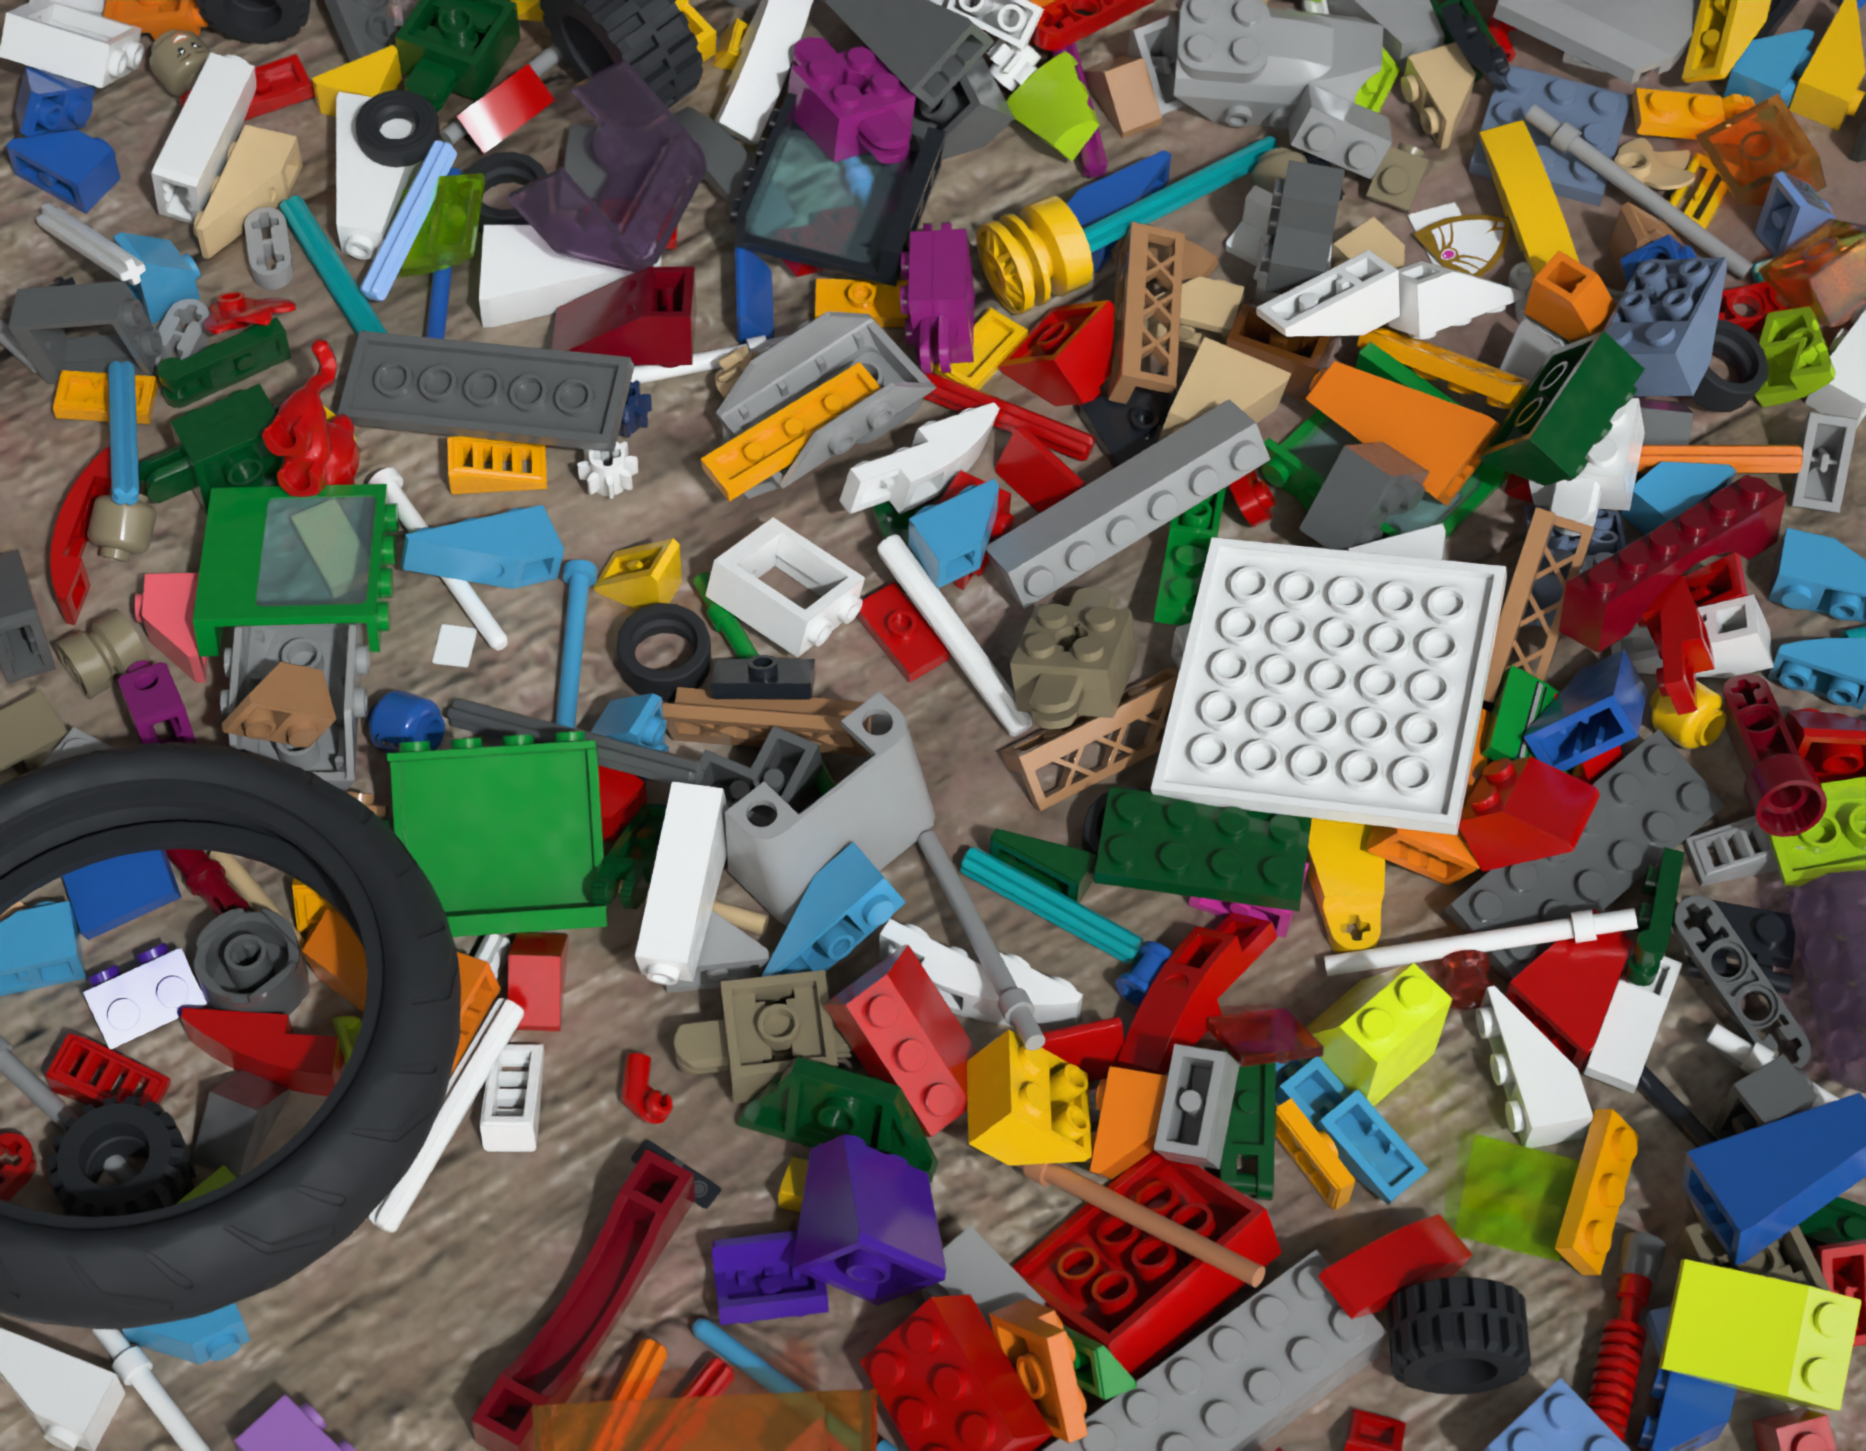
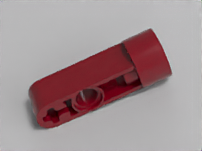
M1753 674L1734 676L1727 680L1723 686L1724 707L1727 716L1726 730L1747 777L1744 790L1756 821L1762 830L1774 836L1790 837L1804 833L1814 827L1826 811L1827 798L1811 763L1800 756L1767 681Z

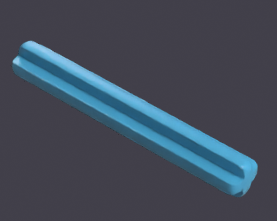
M115 360L108 366L112 500L119 506L125 503L132 506L139 500L135 367L129 361L120 363Z

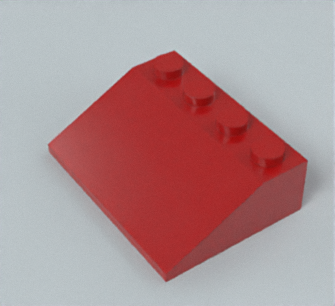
M1153 1150L1106 1187L1263 1267L1268 1266L1282 1253L1267 1209L1198 1165L1169 1161ZM1090 1203L1082 1207L1012 1267L1045 1300V1306L1055 1310L1064 1326L1104 1345L1135 1381L1247 1284Z

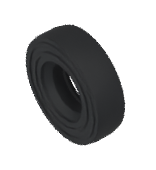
M392 90L372 97L361 107L356 119V134L362 151L369 159L383 166L405 167L416 164L425 159L432 143L439 140V120L434 107L426 98L411 91ZM397 118L411 120L416 126L411 135L401 139L386 138L380 132L381 126L385 122Z

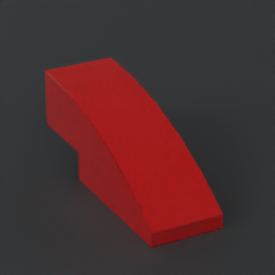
M183 1008L181 1018L189 1041L212 1058L238 1072L244 1070L287 1087L292 1091L320 1096H329L342 1075L344 1057L338 1037L294 1034L288 1014Z
M1438 1214L1406 1225L1374 1240L1324 1269L1318 1275V1278L1352 1320L1387 1310L1388 1302L1392 1301V1297L1399 1292L1405 1291L1408 1287L1430 1280L1452 1277L1473 1254L1442 1216Z

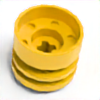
M1048 195L1023 206L1019 212V217L1015 214L1007 213L1002 215L998 221L991 220L982 224L977 230L976 244L985 276L994 294L1012 314L1021 315L1030 311L1034 305L1042 306L1046 304L1050 299L1051 293L1061 297L1087 286L1093 278L1092 256L1085 233L1069 206L1058 196Z

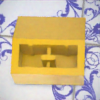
M1009 1029L967 1060L969 1145L1008 1166L1085 1162L1092 1157L1088 1073L1042 1047L1034 1051L1027 1050L1020 1036Z

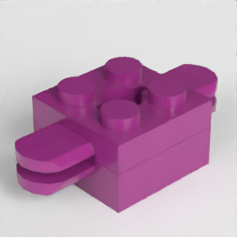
M808 37L798 41L794 46V59L790 70L788 88L789 93L797 94L795 121L833 163L867 152L879 163L893 164L903 161L909 154V141L911 140L916 95L897 78L867 45L837 53L824 38Z
M942 222L941 230H934L933 223H923V231L910 232V251L901 252L903 280H909V284L900 287L902 315L910 314L911 317L905 319L907 346H915L917 363L921 365L923 374H933L934 364L940 363L942 373H952V363L974 362L975 291L967 230L953 229L951 222Z

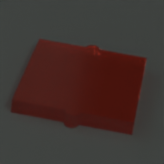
M1287 1008L1255 1012L1244 1010L1239 1014L1206 1018V1028L1242 1067L1274 1062L1285 1064L1289 1060L1323 1056V1045Z

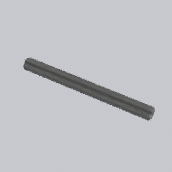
M461 698L455 699L452 707L447 710V717L450 718L452 727L503 740V736L534 735V744L555 743L554 733L584 731ZM585 731L586 741L596 740L599 766L667 784H672L673 781L700 785L701 780L705 779L706 771L699 760Z

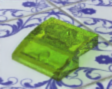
M483 173L439 176L436 198L396 276L397 278L444 270L465 262L474 256L486 180ZM403 190L401 204L408 190Z
M1475 1134L1454 1227L1455 1234L1462 1239L1559 1263L1561 1254L1555 1249V1245L1580 1160Z

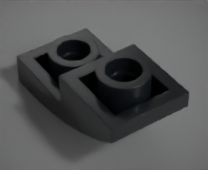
M1458 2L1441 8L1444 20L1453 39L1478 74L1498 92L1508 90L1504 72L1509 71L1510 66L1502 46L1494 47L1487 35L1482 33L1475 15L1467 16Z

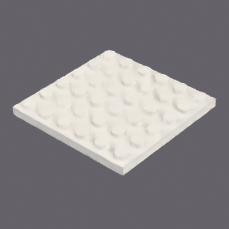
M1212 537L1151 786L1152 794L1216 807H1238L1242 810L1457 835L1507 580L1506 566Z

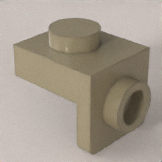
M1399 143L1397 148L1390 146L1374 174L1366 195L1367 199L1410 214L1424 176H1427L1430 170L1429 160L1423 158L1425 152L1405 143Z

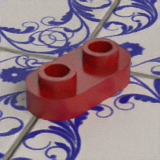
M1255 469L1229 485L1241 512L1251 526L1255 528L1272 519L1273 516L1270 508L1276 505L1274 496L1263 480H1258Z

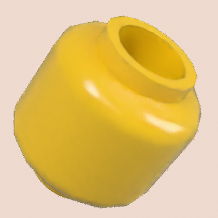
M1696 681L1698 711L1678 715L1670 697L1663 698L1659 688L1655 690L1650 701L1653 728L1656 731L1659 729L1667 738L1688 750L1712 744L1722 733L1727 720L1722 697Z

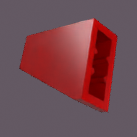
M1595 908L1592 910L1593 914L1599 913ZM1625 931L1596 935L1597 940L1576 943L1575 938L1556 941L1510 981L1505 997L1578 1069L1579 1073L1585 1069L1633 943L1627 938Z

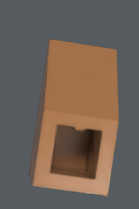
M280 662L247 695L221 725L224 733L289 744L295 747L310 748L337 718L323 670Z

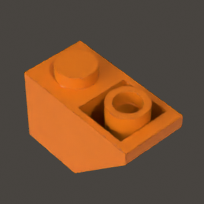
M1558 251L1533 278L1524 314L1573 343L1603 331L1617 305L1596 272L1563 252Z
M1109 1066L1107 1079H1101L1096 1093V1109L1100 1110L1101 1113L1097 1132H1091L1092 1157L1086 1160L1088 1163H1091V1173L1101 1178L1113 1180L1154 1150L1168 1076Z

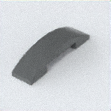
M687 106L651 127V129H661V144L677 161L685 157L731 206V210L736 198L743 200L744 195L742 191L747 170L749 168L756 169L757 165L746 150L715 121L700 111ZM772 182L750 232L753 236L768 240L776 237L777 233L784 232L795 225L793 214Z

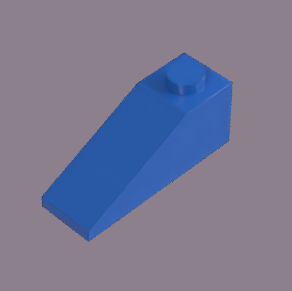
M1163 150L1077 190L1067 205L1076 216L1082 229L1165 188L1169 180L1172 154ZM1120 239L1091 253L1093 271L1100 272L1111 258V250Z

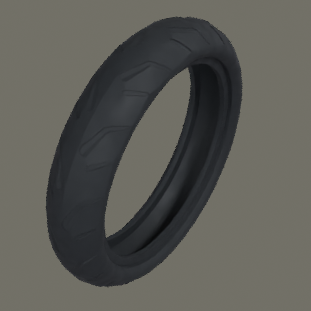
M182 742L149 743L96 750L49 763L0 785V915L36 889L65 874L93 863L145 851L170 849L209 850L238 855L262 862L291 875L312 888L329 902L349 924L363 945L367 965V993L362 1025L352 1055L339 1081L323 1105L305 1126L276 1153L251 1171L216 1190L192 1200L159 1210L131 1215L106 1217L64 1216L31 1210L0 1199L1 1314L42 1324L114 1330L174 1322L211 1313L287 1281L331 1251L365 1221L406 1175L423 1148L445 1100L461 1036L459 961L447 916L427 876L386 822L354 796L328 783L316 774L304 771L301 767L257 753L227 746Z

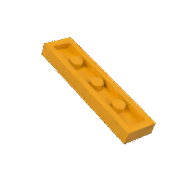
M1389 327L1377 328L1365 335H1359L1357 347L1363 349L1368 343L1372 342L1400 363L1411 367L1410 370L1421 378L1427 380L1441 378L1449 381L1447 388L1458 393L1473 395L1475 392L1487 396L1485 400L1487 404L1498 408L1512 409L1531 382L1525 378L1421 339L1410 338L1407 334Z
M858 362L702 457V469L730 502L792 464L814 432L882 387L865 367Z

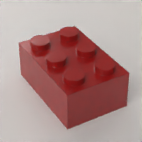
M970 1294L930 1297L860 1361L910 1451H1034L1052 1435L1051 1430Z

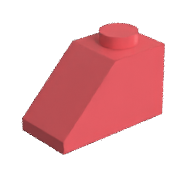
M199 573L145 574L143 593H137L135 596V617L137 623H144L149 642L196 683L206 682L208 656L199 657L193 625Z

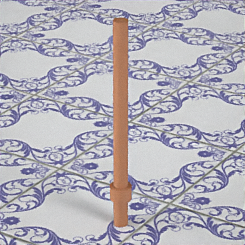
M1060 1163L1015 1165L1023 1169L1025 1177L1042 1186L1052 1184L1253 1287H1257L1265 1276V1267L1060 1165Z

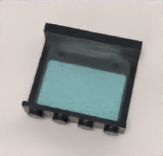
M788 92L781 110L774 108L768 127L769 139L761 138L755 159L756 169L749 168L747 170L742 191L744 195L743 200L736 198L733 203L729 224L736 227L735 247L896 287L902 272L901 252L910 251V232L918 230L942 166L946 131L928 127L920 151L909 150L908 156L899 163H879L869 152L833 163L795 122L797 94Z

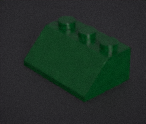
M1605 331L1551 351L1479 458L1486 464L1543 486L1563 480L1571 481L1575 479L1587 466L1588 459L1586 455L1592 446L1603 440L1612 429L1613 424L1610 420L1615 412L1625 406L1635 395L1637 387L1634 384L1645 369Z

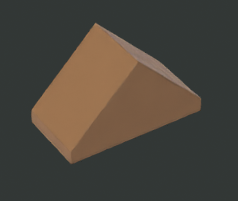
M1119 56L1083 70L1088 89L1122 139L1161 124L1162 116L1144 57Z
M1626 202L1620 207L1609 249L1625 283L1626 279L1620 261L1624 256L1668 234L1683 245L1676 230L1630 202Z

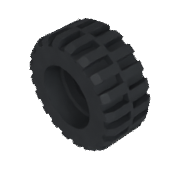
M540 0V9L544 12L543 20L545 26L549 28L551 32L550 37L555 47L563 55L562 59L567 67L572 69L577 76L578 82L583 88H587L592 94V98L599 105H604L612 116L620 117L622 122L634 125L649 124L694 91L700 83L703 74V68L701 67L703 63L702 54L697 49L698 41L688 26L689 21L675 4L676 0Z

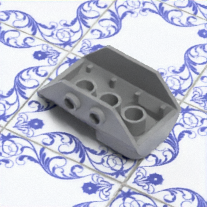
M1261 0L1180 1L1173 96L1215 123H1227L1233 127H1245L1248 125L1268 126L1276 130L1287 131L1289 130L1288 119L1308 83L1354 103L1355 95L1370 77L1381 71L1383 25L1368 22L1356 16L1268 8Z
M827 311L815 320L804 322L792 335L776 345L765 347L758 353L756 358L749 362L716 411L722 424V445L858 362L865 367L882 387L814 432L792 464L742 494L747 500L775 489L787 487L835 454L841 455L847 452L855 443L866 444L878 439L913 416L920 409L923 402L922 398L936 389L935 385L869 314Z
M364 623L235 626L233 647H226L224 651V671L226 678H230V689L221 691L220 707L223 720L235 710L247 695L280 662L323 670L337 719L310 748L295 747L289 744L262 739H252L230 733L229 746L301 767L304 771L312 772L337 788L347 791L355 781L358 718L367 717L368 709L366 687H360L361 675H369L370 672L369 646L363 645Z

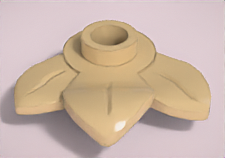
M1643 137L1621 146L1614 160L1616 164L1643 184L1656 189L1672 190L1683 188L1695 180V175L1686 170L1690 160L1689 150L1653 151L1652 145Z

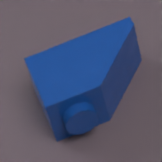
M78 129L16 138L6 145L15 175L85 214L121 179L113 148L105 140L98 137L92 138Z

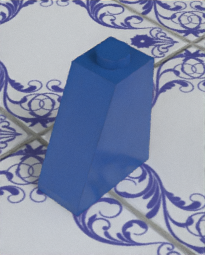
M1625 650L1616 652L1579 670L1525 732L1524 738L1538 760L1561 771H1566L1639 736L1648 689Z

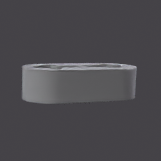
M272 207L255 209L248 214L244 224L252 277L254 282L261 288L267 290L283 288L290 283L294 275L286 219L283 213ZM271 227L272 239L263 240L262 228ZM275 257L276 269L267 270L266 258Z
M196 299L180 300L173 304L165 315L158 329L162 338V352L159 357H156L153 374L158 379L157 367L163 359L172 357L176 349L181 360L204 349L211 333L205 330L203 326V321L209 316L208 308L203 302ZM181 323L188 324L184 332Z

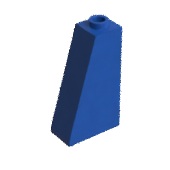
M1859 1092L1686 1152L1682 1186L1735 1266L1751 1259L1866 1177V1100Z

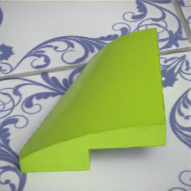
M1064 51L1046 62L1029 76L1008 98L1006 103L1015 121L1037 135L1070 161H1073L1100 125L1095 111L1088 106L1089 94L1087 88L1077 76L1074 67L1078 64L1077 60L1071 54Z
M1810 306L1767 314L1759 345L1764 350L1768 362V375L1765 383L1755 394L1763 408L1784 404L1808 396L1832 382L1836 374L1817 318Z

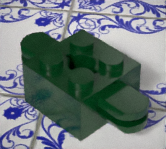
M419 0L395 36L401 73L408 75L404 82L405 91H411L426 98L432 104L436 113L441 110L452 92L477 101L482 98L520 41L517 3L509 0Z
M259 383L245 390L235 391L226 398L200 409H192L181 417L171 420L170 424L176 447L141 461L138 466L139 481L149 499L155 503H162L192 490L207 516L211 488L280 486L277 472L283 465L285 456L272 454L265 445L262 433L275 420L276 414L284 401L272 406Z

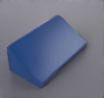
M735 247L738 342H740V345L746 344V339L765 335L766 340L774 338L771 269L753 251Z

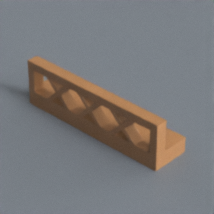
M1131 222L1126 236L1123 237L1118 247L1109 401L1126 404L1136 386L1170 394L1176 388L1185 233ZM1148 242L1170 246L1171 257L1160 263L1148 250ZM1155 277L1169 291V295L1159 301L1146 288V283ZM1153 315L1167 329L1166 334L1158 339H1155L1143 325V321ZM1152 353L1164 367V376L1140 371L1141 359Z
M1538 507L1535 508L1499 618L1484 701L1495 704L1503 673L1510 667L1508 663L1513 648L1518 654L1520 661L1512 665L1517 668L1524 666L1526 672L1545 681L1560 635L1559 626L1566 582L1580 574L1595 527L1557 516L1551 511ZM1553 526L1581 534L1576 553L1558 563L1555 562L1547 547ZM1545 553L1551 566L1538 572ZM1572 563L1567 580L1565 581L1559 569ZM1555 572L1563 587L1560 601L1540 610L1532 595L1535 581ZM1530 601L1536 613L1523 619L1528 602ZM1557 609L1550 629L1544 615ZM1539 618L1548 635L1545 647L1525 658L1516 640L1519 629ZM1541 657L1536 674L1534 675L1528 663Z
M1168 667L1126 688L1114 718L1076 716L1074 722L1069 727L1051 730L1044 729L1000 751L1007 769L1021 773L1034 808L1042 811L1159 752L1164 734L1160 736L1158 734L1160 729L1165 730L1166 724L1163 721L1173 699L1179 669ZM1155 711L1153 718L1145 716ZM1138 719L1150 724L1142 745L1132 749L1121 744L1129 723ZM1113 732L1110 740L1103 737ZM1093 741L1108 745L1100 766L1092 770L1078 766L1085 745ZM1118 750H1121V751H1123V752H1126V753H1124V754H1122V755L1116 757V754H1117ZM1071 753L1068 762L1060 759L1061 757ZM1051 762L1064 766L1065 770L1059 786L1044 794L1035 770ZM1076 771L1083 774L1073 779Z
M677 687L675 703H663V719L667 720L666 728L674 741L762 748L772 727L776 726L819 744L820 752L859 756H867L868 751L841 726V720L864 703L862 701L812 698L809 700L712 698L711 690ZM871 716L867 717L863 722L864 729L870 734Z

